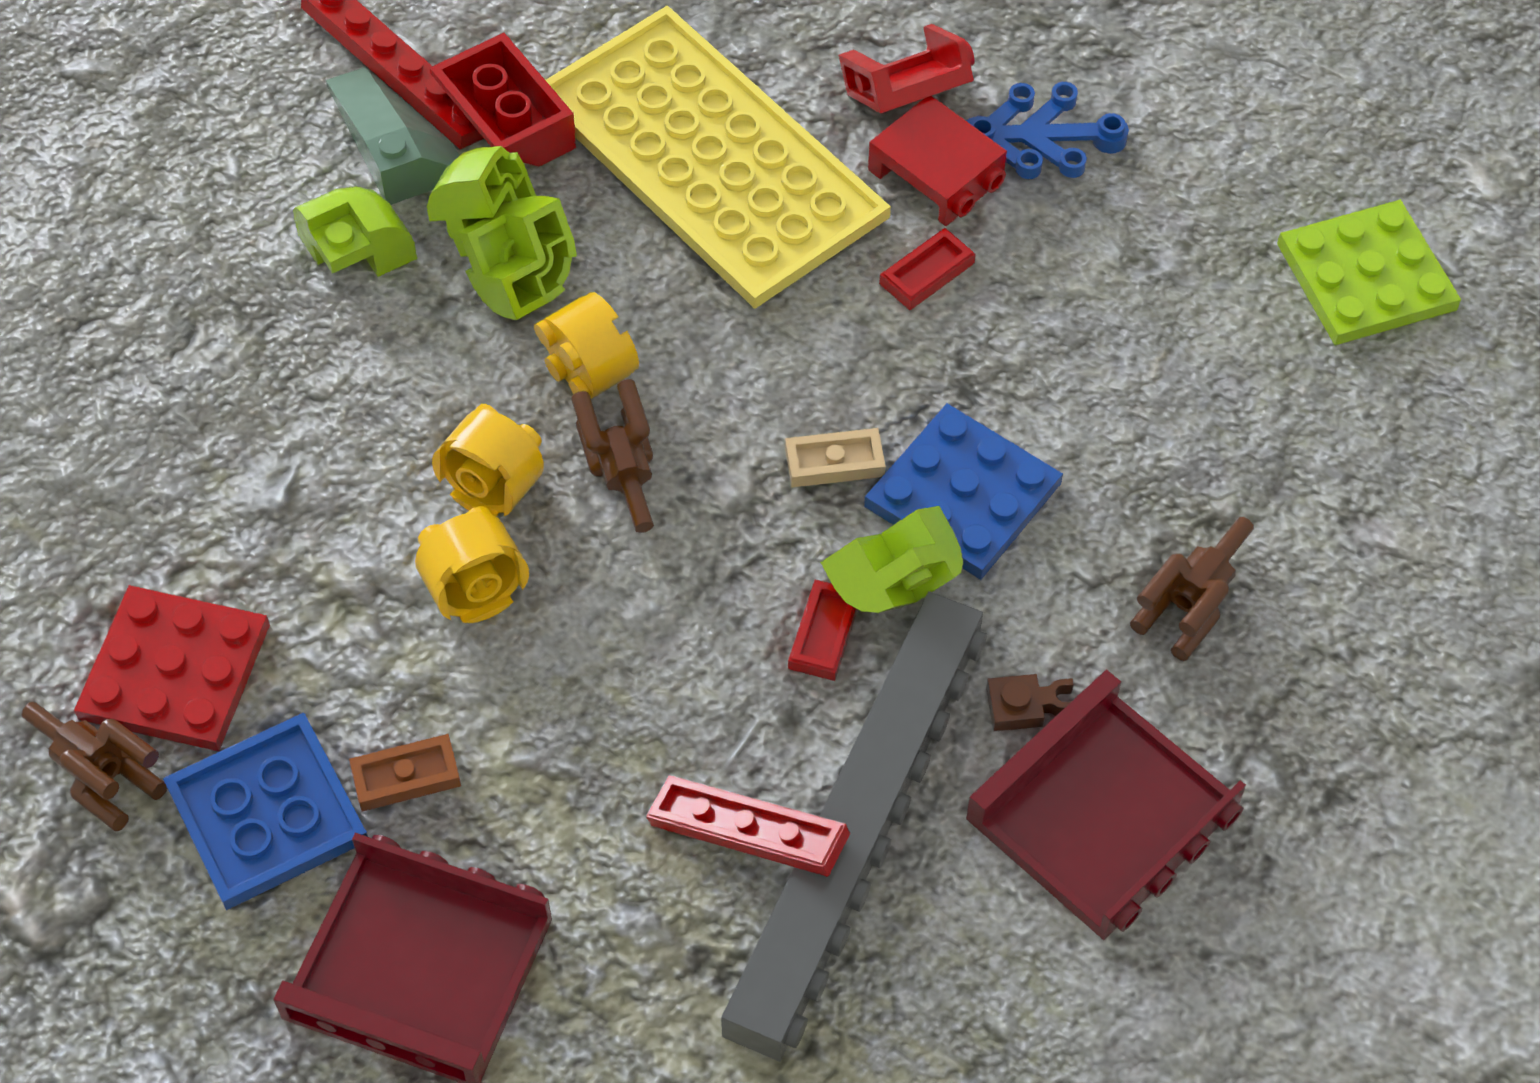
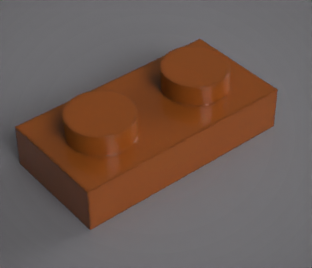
M449 734L349 759L362 812L461 787Z

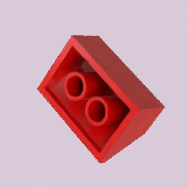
M505 32L430 67V74L491 147L502 146L509 153L518 152L523 163L538 167L576 149L574 113Z

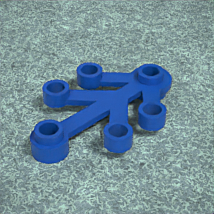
M1069 82L1055 84L1052 88L1051 99L1021 125L1007 124L1019 112H1027L1033 107L1035 91L1032 86L1026 83H1017L1011 86L1008 100L989 117L975 116L966 120L1007 150L1006 163L1014 167L1016 173L1024 179H1034L1040 175L1043 157L1059 167L1060 172L1066 177L1077 178L1084 173L1087 160L1086 154L1078 148L1063 149L1053 141L1092 140L1093 145L1099 151L1113 154L1125 148L1129 132L1128 125L1123 117L1115 113L1103 115L1096 123L1050 124L1062 112L1072 110L1076 105L1078 90L1075 85ZM1060 95H1066L1069 98H1062ZM1018 96H1022V97H1025L1026 99H1019V98H1017V97H1018ZM1022 142L1031 149L1019 151L1010 143ZM1068 161H1074V162H1077L1078 164H1076V165L1069 164ZM1029 162L1033 163L1034 165L1028 166L1023 163Z

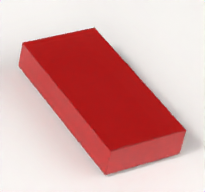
M944 228L882 272L879 284L908 310H912L975 264L976 254Z
M814 580L788 659V669L835 681L858 609L847 604L835 590L832 583Z

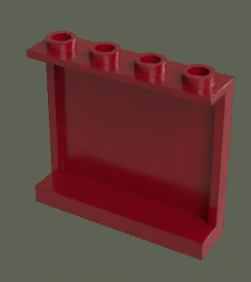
M1107 669L969 797L966 820L1103 940L1116 928L1121 932L1127 930L1141 914L1143 908L1140 904L1150 894L1156 898L1161 896L1175 880L1177 874L1174 871L1185 860L1189 864L1194 863L1205 852L1211 842L1208 837L1218 827L1226 831L1233 825L1244 809L1240 805V801L1246 784L1240 780L1231 790L1228 789L1118 697L1121 681Z
M355 833L352 841L356 855L293 983L282 980L273 998L281 1019L458 1083H481L551 924L552 916L549 899L545 898L542 892L532 886L517 884L513 887L496 881V878L485 870L475 867L464 870L449 865L443 857L433 852L421 851L420 854L402 849L397 842L386 836L373 835L370 838Z

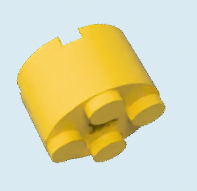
M595 292L579 297L534 324L537 337L550 354L544 361L552 377L558 382L565 379L569 383L573 395L580 391H586L590 394L591 399L629 377L631 373L639 368L638 354L628 331L619 334L617 328L612 323L613 320L618 318V315L607 301Z
M480 404L463 419L435 451L432 457L433 471L439 482L444 478L447 479L454 488L449 495L465 509L471 510L474 507L483 506L488 508L494 516H497L499 513H504V516H506L515 508L543 473L544 462L538 448L542 440L532 427L525 424L518 425L510 418L498 413L492 406Z
M474 507L467 513L453 517L442 524L430 525L421 531L418 536L420 547L415 558L416 569L441 614L451 620L450 615L460 617L463 623H475L489 619L508 608L513 603L510 595L519 585L523 590L528 582L529 568L525 559L501 520L492 515L486 507Z

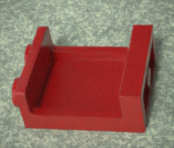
M934 24L924 26L927 49L909 57L883 65L854 49L838 56L847 95L881 114L974 81L971 68L975 62L973 50L964 38Z
M929 96L921 100L869 141L868 171L880 180L889 172H895L939 206L938 221L947 226L957 217L962 218L966 216L974 207L975 202L986 193L995 192L1002 185L1006 177L1005 163L1007 150L933 96Z

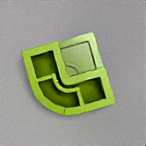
M502 146L482 147L462 153L445 169L429 196L426 208L429 222L446 221L447 232L450 238L454 240L460 257H468L459 231L484 218H493L503 203L519 198L536 196V193L518 152L509 153Z
M354 186L334 189L293 209L298 236L317 265L325 262L332 274L366 259L377 277L418 259L415 242L390 203L374 190Z
M530 196L509 201L500 205L493 218H484L459 231L472 266L465 272L481 300L498 315L518 320L553 301L565 291L563 284L570 273L572 257H577L575 241L559 198Z
M940 506L915 510L881 534L856 538L820 563L833 587L847 604L863 612L880 613L918 602L926 597L928 591L933 592L954 579L962 571L963 558L961 547L953 529Z

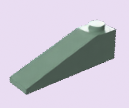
M367 67L326 80V85L382 197L390 205L433 190L445 169L459 157L456 148L447 137Z

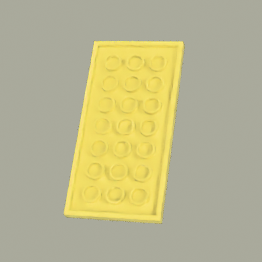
M668 5L546 79L547 83L574 113L575 138L754 309L890 218L891 206Z

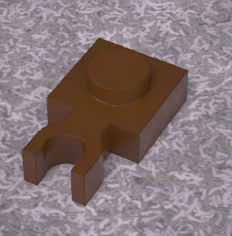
M1037 674L988 678L986 690L993 732L1043 727L1044 713L1057 716L1072 702H1062L1056 696L1072 694L1073 678L1059 679L1052 682L1051 685L1039 687Z

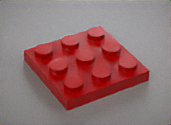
M128 585L74 708L77 719L99 725L106 719H115L134 733L219 752L269 629L270 623L267 615Z

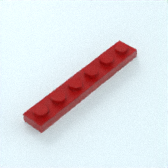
M301 0L302 10L460 150L484 139L430 74V67L432 65L359 1Z

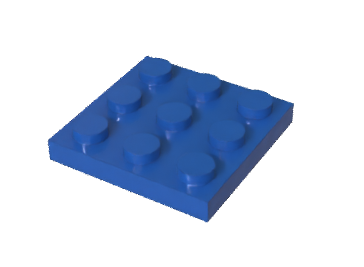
M946 403L867 493L864 507L894 525L917 509L940 506L961 547L962 569L982 580L1061 485L1063 473Z
M304 712L163 778L226 910L354 849L352 838L355 833L368 837Z

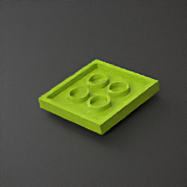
M1401 199L1281 232L1277 245L1334 346L1458 310L1461 302L1460 296Z

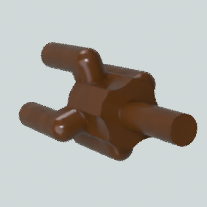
M626 379L617 384L618 393L623 405L620 413L625 426H613L605 431L600 429L590 394L586 391L577 392L571 397L577 416L575 424L591 474L596 477L603 476L608 490H615L624 494L636 532L644 533L651 530L654 524L641 486L652 478L649 463L653 459V451L648 439L650 427L635 381Z
M1239 517L1215 547L1203 548L1197 546L1187 559L1180 553L1172 554L1138 595L1137 601L1142 608L1131 620V628L1136 633L1145 635L1168 605L1174 602L1178 608L1188 613L1179 623V628L1183 634L1171 648V653L1180 661H1187L1220 619L1221 614L1218 606L1229 593L1228 584L1236 576V569L1232 567L1229 560L1254 530L1253 523L1245 517Z
M30 702L23 708L22 718L53 741L48 748L50 758L75 777L70 788L71 797L112 830H122L129 820V816L109 801L119 790V783L113 779L116 775L121 774L154 800L160 799L166 793L167 787L165 782L147 769L157 762L159 752L115 719L104 720L99 729H96L86 720L81 722L70 720L64 724L36 702Z

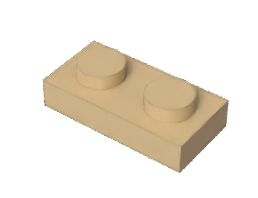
M878 428L785 438V451L791 487L881 478L885 474L886 465Z

